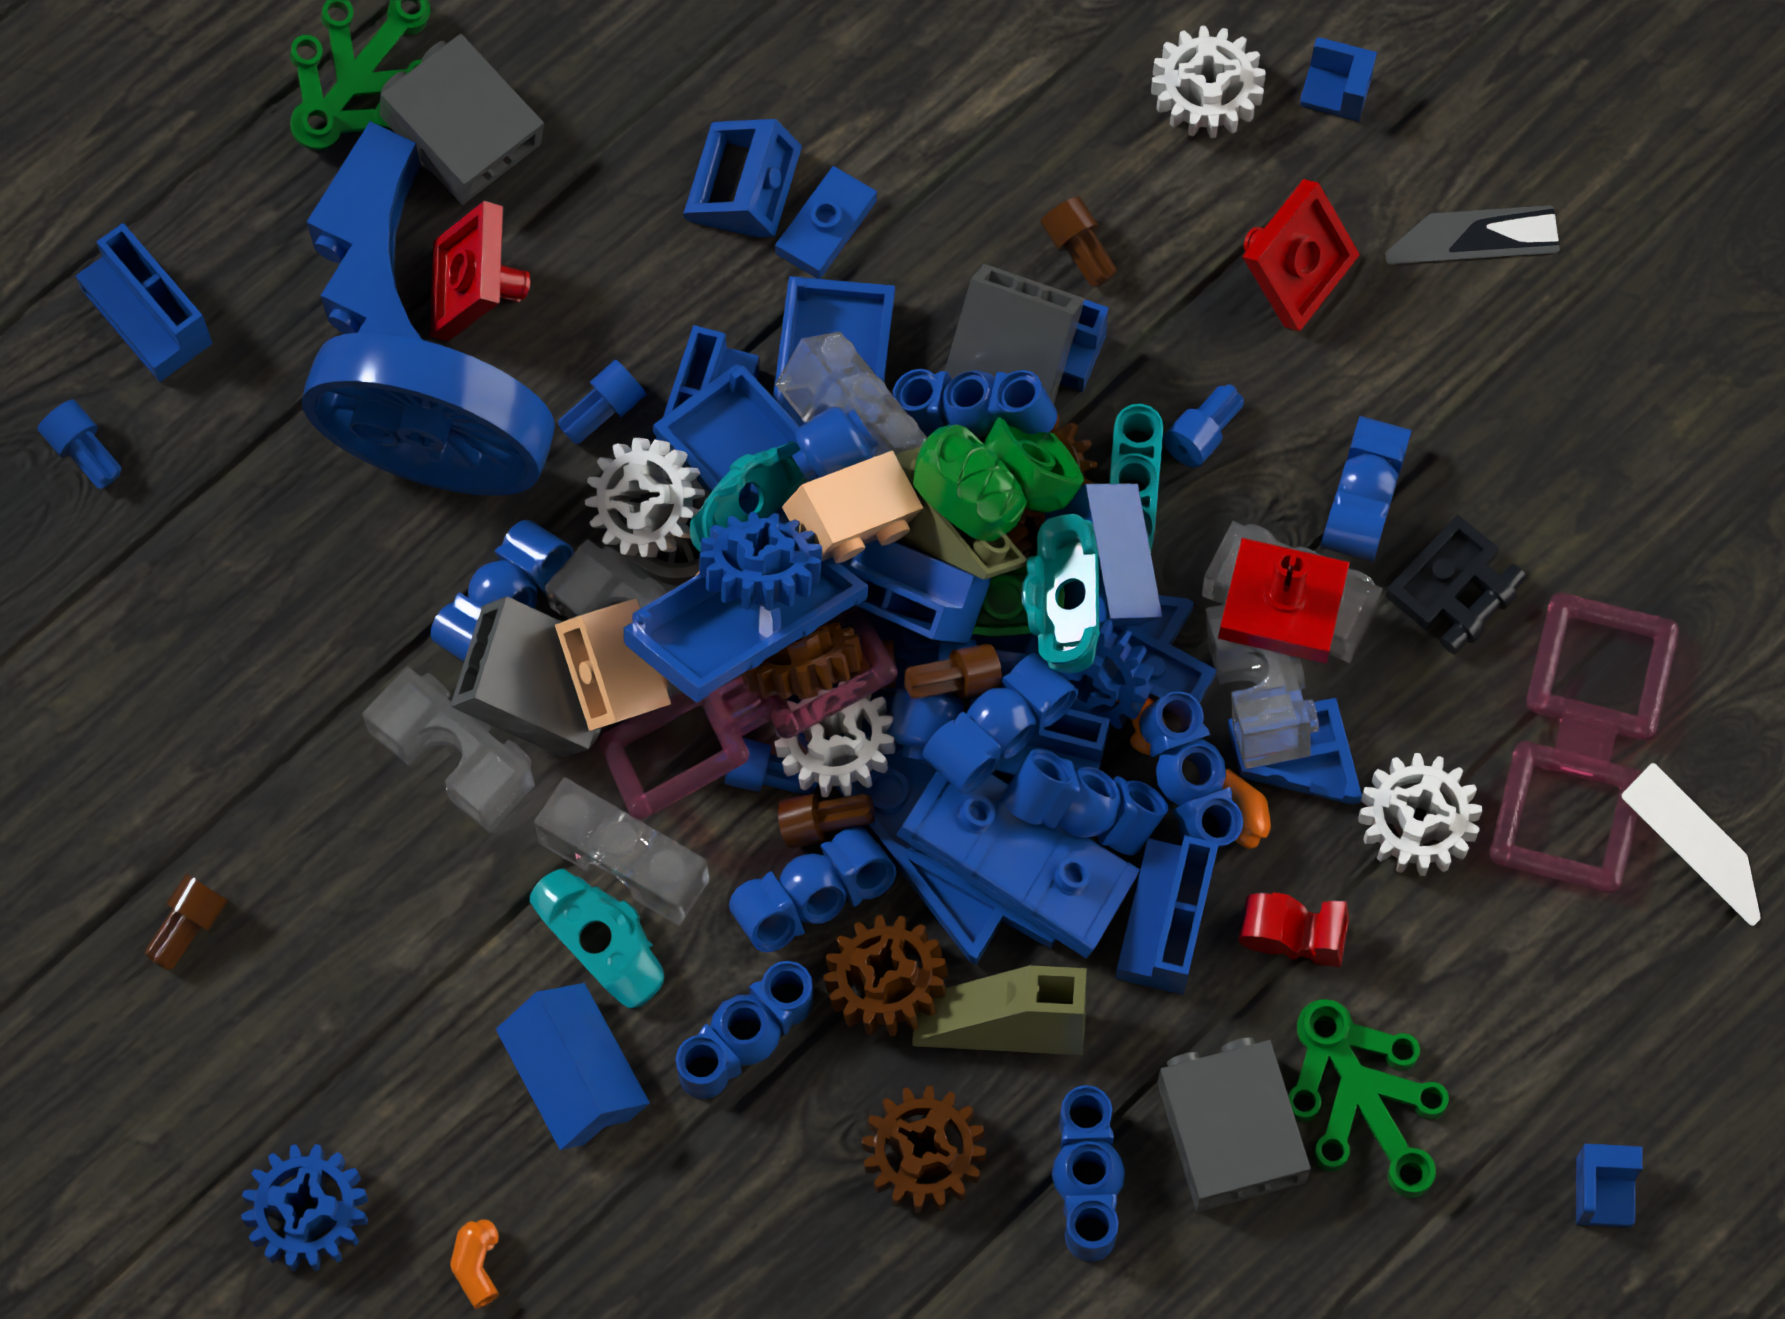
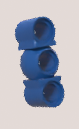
M916 369L902 375L893 388V399L912 431L922 438H927L938 428L955 424L966 427L977 438L987 437L998 417L1004 419L1006 424L1014 426L1026 434L1049 433L1057 421V410L1038 376L1031 371L1018 370L1009 374L997 372L994 377L987 372L972 370L960 373L952 379L947 371L933 374L929 370Z
M1359 416L1320 548L1374 562L1412 430Z
M523 520L516 523L505 536L502 545L494 551L500 560L481 566L471 578L468 586V597L459 592L455 596L454 602L447 604L439 611L431 627L432 641L464 662L481 607L507 596L535 609L537 592L546 597L550 593L551 587L559 584L571 570L574 562V551L569 544L531 520Z
M1032 653L1022 659L1009 674L1002 678L1001 688L987 690L971 705L967 713L961 712L956 720L947 722L935 732L924 747L923 758L964 795L969 794L985 782L992 772L999 768L1000 758L1008 759L1013 757L1026 746L1034 733L1039 735L1045 727L1058 721L1076 700L1078 690L1059 672L1050 669L1048 662L1038 653Z
M1183 691L1170 692L1145 707L1140 716V732L1145 741L1150 744L1151 757L1159 756L1156 766L1158 787L1168 800L1179 806L1171 811L1173 816L1179 821L1178 830L1181 840L1183 841L1184 835L1219 843V849L1235 841L1242 832V812L1237 804L1232 801L1231 787L1222 790L1226 778L1225 761L1217 748L1203 739L1209 736L1210 732L1203 724L1204 716L1200 703L1190 693ZM1164 708L1171 709L1177 714L1180 720L1178 733L1172 732L1165 726L1162 719ZM1184 760L1191 761L1199 770L1200 779L1198 785L1191 784L1185 779L1182 772ZM1204 812L1212 814L1218 821L1220 830L1217 838L1211 837L1205 832L1202 826Z
M1034 749L1030 752L1002 794V801L1006 808L1013 815L1027 823L1036 825L1044 823L1052 829L1058 824L1068 834L1079 838L1097 836L1099 844L1109 845L1114 850L1131 856L1138 854L1168 811V804L1165 799L1151 786L1135 780L1126 782L1118 776L1112 780L1103 771L1087 766L1074 769L1071 760L1061 759L1056 754L1044 749Z
M852 826L844 829L831 842H825L820 845L824 855L806 854L795 857L785 866L779 880L770 871L766 873L763 879L747 881L735 890L729 902L730 912L757 950L774 952L782 949L790 943L794 936L805 934L801 923L820 924L830 921L841 911L847 898L855 907L863 899L878 897L891 887L896 877V867L868 829L861 826Z
M792 961L774 964L766 971L761 981L749 986L750 994L737 995L722 1002L713 1014L710 1026L705 1024L698 1035L688 1038L681 1044L676 1054V1066L679 1082L686 1093L699 1099L713 1098L720 1094L726 1087L729 1079L738 1077L742 1073L741 1066L754 1065L767 1059L778 1046L780 1036H785L792 1025H796L808 1017L812 1011L814 999L811 976L806 968ZM783 984H794L803 991L800 998L792 1003L779 1002L773 997V992ZM749 1020L758 1024L760 1031L749 1040H740L731 1035L732 1027L740 1021ZM699 1057L712 1058L718 1064L717 1069L707 1077L693 1076L687 1070L690 1063Z
M1088 1085L1075 1087L1067 1093L1062 1101L1059 1121L1062 1135L1060 1152L1053 1163L1052 1178L1055 1189L1064 1200L1063 1212L1067 1220L1065 1230L1067 1248L1078 1259L1094 1262L1102 1260L1109 1255L1115 1246L1119 1224L1115 1210L1117 1196L1124 1185L1125 1169L1122 1158L1113 1148L1114 1133L1110 1127L1113 1110L1111 1101L1105 1092L1097 1087ZM1088 1107L1099 1114L1101 1121L1095 1127L1081 1128L1074 1124L1070 1115L1077 1108ZM1086 1162L1094 1163L1103 1171L1104 1177L1096 1184H1083L1076 1179L1073 1170L1079 1164ZM1096 1219L1106 1227L1107 1234L1101 1240L1094 1242L1086 1241L1079 1236L1075 1227L1082 1220Z

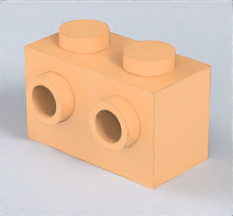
M892 450L802 484L782 508L789 521L795 519L800 521L799 533L811 530L815 533L814 544L822 546L821 561L833 557L835 563H842L860 554L866 548L865 544L878 540L881 546H884L904 537L910 532L908 524L923 509V506Z
M637 598L555 624L589 731L671 704L667 692V679L624 643V627L632 623L633 613L640 609Z

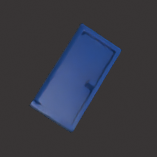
M789 276L773 398L800 427L830 407H840L846 413L854 409L877 444L895 300V286ZM877 446L871 450L873 457H876Z
M735 364L653 424V433L659 440L669 442L671 451L681 450L688 454L684 465L699 469L700 474L696 477L697 481L711 494L721 479L730 471L729 467L736 459L746 454L754 455L772 447L777 448L790 441L797 443L795 434L800 426L744 366ZM747 483L741 489L739 495L740 507L745 514L749 515L750 512L755 511L759 502L757 488L752 483ZM782 506L774 512L779 514V523L785 524L790 522Z
M831 557L821 561L819 584L811 585V595L809 597L795 594L794 605L790 607L778 600L773 601V608L770 611H766L762 603L752 604L747 610L742 609V599L735 598L727 603L722 602L721 590L709 592L706 589V578H702L698 574L634 612L632 623L624 627V643L684 694L698 703L709 696L711 692L747 670H752L762 664L765 659L796 640L806 637L814 632L816 628L837 615L865 601L868 595V585L840 563H835Z
M936 771L896 835L983 891L991 899L997 900L1087 959L1098 944L1140 869L1129 862H1125L1090 838H1079L1068 834L1058 824L1052 829L1044 823L1036 825L1019 819L1006 808L1002 801V794L1008 785L993 775H990L973 792L964 795Z

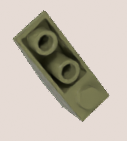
M921 447L895 454L923 506V509L908 524L910 532L900 538V541L983 580L1026 565L1027 559L1006 534L994 541L977 540L952 524L920 495L913 486L916 459Z
M1029 965L946 988L945 997H931L936 1009V1013L933 1016L926 1015L921 1011L916 1015L918 1028L913 1031V1046L1083 1055L1087 968Z

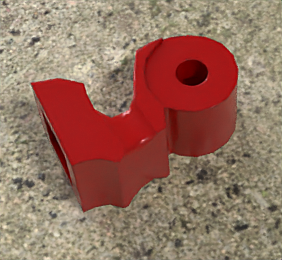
M1273 892L1272 894L1256 893L1247 895L1244 905L1246 911L1243 926L1238 935V942L1241 945L1261 953L1286 954L1290 959L1294 960L1298 957H1305L1318 966L1341 968L1349 925L1347 902H1322L1321 911L1317 914L1308 912L1304 905L1287 894Z

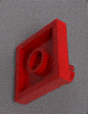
M1303 179L1265 228L1257 226L1247 233L1244 240L1245 253L1242 258L1283 326L1300 332L1360 254L1320 184Z
M483 201L433 241L429 337L450 341L500 303V298L519 303L520 299L524 300L526 298L531 282L529 272L501 265L503 206Z
M1242 538L1218 639L1327 664L1350 562Z

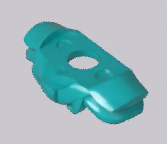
M790 441L777 448L772 447L754 455L746 454L732 463L729 467L730 471L713 489L701 509L690 522L691 541L700 553L702 538H710V527L717 525L727 528V518L730 516L736 517L741 522L748 521L749 515L742 511L739 504L741 489L747 483H752L757 488L759 494V502L754 512H756L759 518H767L783 506L802 484L808 482L792 457L793 454L801 450L797 443Z
M1077 514L1053 517L1042 524L1037 536V556L1028 557L1027 575L1021 589L1022 606L1028 615L1030 632L1038 637L1039 654L1045 661H1048L1049 668L1057 672L1078 673L1090 667L1094 662L1100 635L1098 549L1092 522L1084 520ZM1070 582H1082L1086 588V596L1083 602L1074 609H1062L1058 603V595L1061 589Z
M565 869L551 872L536 884L530 895V903L537 914L615 999L627 1008L642 1007L656 995L664 983V971L662 965L650 950L653 944L647 939L639 922L641 918L630 903L625 900L620 902L598 886L591 887L583 879L572 875ZM601 922L610 928L612 934L611 942L603 952L596 954L588 953L581 946V932L588 924Z

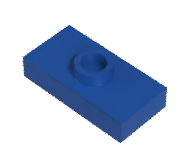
M832 166L775 244L776 255L813 277L821 279L877 202V191Z

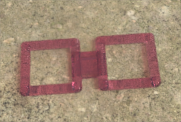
M1563 592L1556 593L1551 597L1526 705L1531 712L1561 720L1554 748L1522 741L1514 749L1490 849V858L1494 863L1607 893H1614L1620 889L1638 814L1622 799V793L1642 772L1638 769L1611 763L1610 758L1616 734L1644 741L1652 739L1656 734L1679 634V627L1675 621ZM1569 617L1655 638L1637 716L1551 694ZM1533 766L1620 788L1602 868L1514 846Z
M852 606L823 625L826 624L828 626L838 622L840 627L846 624L852 627L854 635L858 634L861 651L871 669L793 712L787 700L781 699V695L774 694L768 698H762L761 691L750 693L748 686L744 685L743 677L740 676L711 692L709 696L698 703L694 702L682 691H679L669 697L670 705L634 716L603 733L599 739V746L630 816L636 820L646 819L745 764L749 759V750L742 736L770 720L777 733L781 737L789 739L892 683L897 677V669L866 611L858 606ZM702 704L723 750L645 793L624 747Z

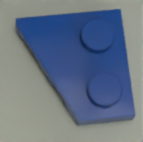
M1336 698L1228 719L1227 729L1241 778L1351 805L1361 802L1362 793Z

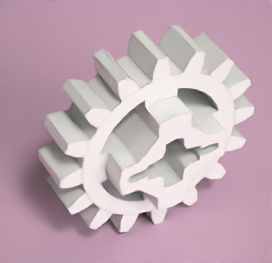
M1200 26L1198 38L1192 39L1184 30L1179 35V47L1169 42L1163 45L1162 58H1155L1153 75L1155 77H1152L1151 94L1158 95L1156 109L1159 113L1172 110L1170 125L1172 127H1176L1185 121L1189 123V135L1194 136L1198 132L1199 127H1207L1210 138H1216L1218 126L1224 125L1229 132L1234 133L1237 132L1238 117L1248 122L1253 119L1254 106L1261 105L1264 89L1261 87L1264 86L1266 74L1265 69L1258 68L1260 58L1258 51L1244 53L1247 39L1242 36L1233 43L1227 41L1228 29L1222 28L1217 37H1210L1207 27Z
M633 438L632 449L628 445L617 443L613 445L615 460L603 457L597 460L599 467L604 471L601 477H588L587 483L597 488V496L586 499L585 505L596 507L599 511V514L590 521V524L594 528H607L608 530L602 542L606 545L615 546L621 543V554L635 556L639 551L641 557L654 558L657 557L658 547L664 552H674L677 550L674 536L691 538L690 528L686 523L689 518L692 519L699 511L693 507V500L704 497L705 490L692 488L691 481L700 474L699 469L692 467L683 468L682 465L686 461L688 454L681 450H673L669 453V442L654 440L650 445L648 439ZM662 468L667 472L673 484H670L663 478ZM649 492L660 494L659 497L649 498V501L642 503L630 502L631 499L641 498V495ZM617 511L627 518V526L622 522Z
M849 680L839 682L838 688L828 691L821 689L818 691V696L801 699L799 704L787 700L782 704L784 715L787 719L775 720L776 735L780 737V739L774 742L777 757L785 758L782 763L787 776L800 772L798 779L801 789L807 790L814 782L820 784L822 797H828L832 786L840 785L845 797L851 796L852 782L858 780L863 786L869 788L872 786L870 775L872 769L882 773L887 771V760L883 754L895 753L896 749L894 737L887 734V730L893 722V716L885 715L887 707L883 697L870 701V685L864 683L855 692L850 690ZM864 718L872 729L871 741L867 740L865 733L860 731ZM800 732L805 734L806 741L810 742L807 745L808 753L806 756L798 745Z
M1415 753L1411 766L1405 767L1398 757L1393 758L1390 764V775L1377 769L1372 778L1375 788L1365 787L1361 801L1368 807L1360 810L1358 822L1372 825L1366 830L1363 840L1365 844H1374L1376 842L1381 844L1377 856L1380 862L1388 859L1391 855L1398 858L1397 872L1402 873L1407 868L1408 863H1415L1419 875L1426 876L1431 862H1435L1442 872L1447 871L1451 863L1450 853L1456 858L1463 860L1469 850L1465 841L1475 842L1480 828L1471 822L1479 820L1482 806L1468 804L1474 798L1477 788L1475 785L1463 787L1459 785L1463 773L1460 767L1452 770L1449 774L1442 771L1443 757L1438 756L1432 766H1425L1421 754ZM1419 783L1407 789L1400 788L1406 784ZM1441 791L1450 799L1453 806L1446 803ZM1416 808L1427 811L1424 821L1413 818ZM1386 822L1394 825L1400 839L1392 833ZM1434 839L1440 841V843L1435 845L1420 846Z

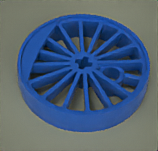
M348 333L327 340L321 346L313 361L302 398V408L310 423L328 440L351 455L399 477L427 486L465 494L499 496L516 494L531 488L537 482L545 466L555 428L554 418L545 403L529 388L505 372L470 355L439 344L387 333Z

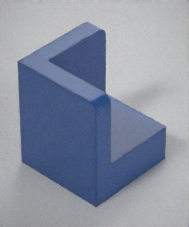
M1320 37L1316 38L1310 68L1300 98V105L1304 108L1359 122L1372 80L1377 52Z
M1584 1143L1576 1157V1225L1624 1228L1633 1226L1635 1223V1180L1643 1169L1641 1146Z

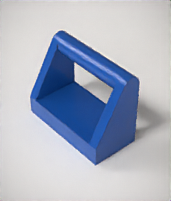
M777 119L711 123L683 217L693 223L757 238L775 237L802 145ZM727 143L750 148L734 201L709 203Z

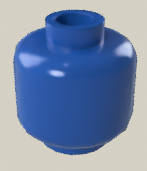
M833 406L798 428L795 438L801 450L793 454L792 457L808 482L873 458L871 450L878 445L854 409L846 413L842 408Z
M901 687L895 691L890 711V716H893V722L887 730V734L894 737L896 744L903 745L902 757L927 761L922 755L927 742L943 725L954 719L956 720L957 716L964 712V703L960 698L954 696L953 693L915 700L910 697L905 687Z

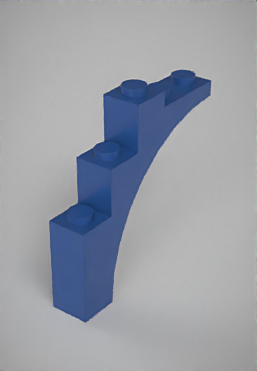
M371 121L306 222L314 249L324 258L340 263L320 296L328 322L344 334L374 332L422 340L408 319L398 295L394 275L396 234L404 202L421 169L416 142Z

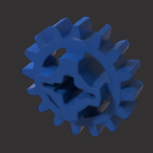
M750 512L748 521L745 522L730 516L727 518V528L713 525L710 527V538H702L699 575L702 578H706V589L709 592L721 590V601L724 603L739 598L742 599V609L748 610L752 604L762 603L764 609L770 611L773 608V601L780 600L783 604L790 607L794 605L795 594L809 597L811 595V585L819 584L822 546L814 544L815 533L812 530L799 533L800 521L796 519L784 525L779 523V514L773 513L769 518H759L756 512Z
M1106 619L1101 628H1099L1100 635L1093 664L1078 673H1059L1078 690L1076 700L1069 709L1108 718L1110 723L1118 730L1123 727L1128 717L1134 720L1138 717L1153 689V685L1148 681L1154 668L1152 665L1140 663L1147 651L1144 646L1131 648L1128 644L1132 632L1126 630L1118 636L1112 633V621Z
M295 1144L290 1146V1159L282 1162L274 1153L268 1156L273 1168L268 1173L257 1169L253 1170L251 1174L259 1187L257 1190H243L242 1197L254 1209L241 1214L245 1226L258 1227L249 1235V1239L255 1248L269 1243L264 1253L269 1262L273 1264L284 1254L286 1265L290 1271L295 1272L301 1259H307L313 1271H319L321 1266L320 1256L328 1254L331 1259L338 1263L342 1260L338 1249L342 1242L351 1246H357L359 1241L351 1230L352 1226L367 1225L368 1218L364 1212L356 1209V1206L363 1205L369 1199L365 1189H352L358 1184L361 1177L356 1168L342 1172L346 1162L342 1154L337 1152L328 1161H325L321 1145L315 1144L310 1155L303 1157L298 1146ZM294 1175H297L295 1179L285 1184L284 1186L279 1187V1185L286 1179ZM325 1177H328L337 1184L341 1190L343 1201H337L336 1197L325 1195ZM311 1196L317 1208L306 1209L303 1218L299 1219L294 1206H304L307 1198ZM268 1214L273 1215L276 1219L286 1221L284 1228L285 1239L278 1236L271 1229ZM326 1229H332L324 1237L316 1241H313L314 1237H316Z

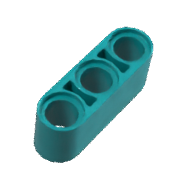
M1132 404L1122 409L1115 421L1109 484H1122L1128 480H1136L1146 486V489L1139 492L1151 552L1156 524L1163 422L1159 413L1152 407L1144 404ZM1132 431H1140L1147 434L1150 439L1142 443L1130 441L1125 435Z

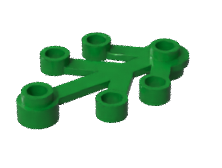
M327 0L324 3L321 21L325 28L328 29L336 77L335 85L324 98L317 69L323 52L320 41L312 35H301L293 41L290 50V60L297 67L302 103L292 113L290 129L294 139L301 146L316 151L328 149L338 141L341 133L364 131L370 121L394 132L380 117V102L376 109L342 110L353 96L381 94L383 86L391 77L401 71H405L408 74L422 63V59L413 61L407 69L373 72L403 34L413 35L424 29L431 10L428 0H390L387 10L388 19L356 59H354L349 27L354 15L352 4L348 0ZM405 1L414 2L418 6L419 12L407 14L402 10L401 4ZM332 8H340L346 13L347 18L342 21H335L330 18L328 11ZM301 46H309L315 51L316 56L312 59H303L298 55L297 49ZM312 116H320L326 121L327 126L321 130H316L308 124L307 120Z
M1320 999L1309 1003L1301 1011L1296 1027L1298 1038L1307 1049L1297 1086L1292 1088L1288 1094L1295 1120L1305 1123L1313 1120L1318 1115L1322 1101L1317 1090L1328 1057L1341 1078L1326 1133L1318 1140L1314 1150L1315 1162L1321 1169L1329 1172L1338 1171L1345 1166L1350 1155V1147L1347 1140L1355 1111L1358 1107L1390 1162L1387 1176L1392 1189L1399 1195L1407 1198L1422 1196L1430 1189L1435 1179V1163L1432 1157L1424 1150L1409 1148L1380 1097L1413 1106L1415 1112L1420 1117L1434 1120L1441 1117L1448 1106L1449 1094L1446 1088L1437 1082L1430 1081L1421 1084L1363 1067L1351 1049L1355 1048L1383 1055L1391 1068L1397 1071H1406L1416 1064L1420 1055V1045L1412 1035L1407 1033L1391 1035L1354 1024L1349 1011L1342 1004L1334 1000ZM1320 1021H1327L1333 1025L1335 1033L1330 1037H1322L1316 1033L1314 1025ZM1396 1044H1405L1411 1049L1412 1057L1407 1060H1400L1393 1055L1392 1047ZM1427 1092L1435 1093L1441 1100V1106L1436 1109L1425 1107L1421 1102V1095ZM1299 1095H1306L1312 1099L1314 1108L1310 1111L1302 1112L1294 1106L1293 1099ZM1327 1144L1337 1145L1342 1151V1158L1337 1161L1327 1160L1322 1154V1147ZM1412 1167L1419 1172L1421 1180L1417 1184H1407L1401 1179L1400 1171L1403 1168Z

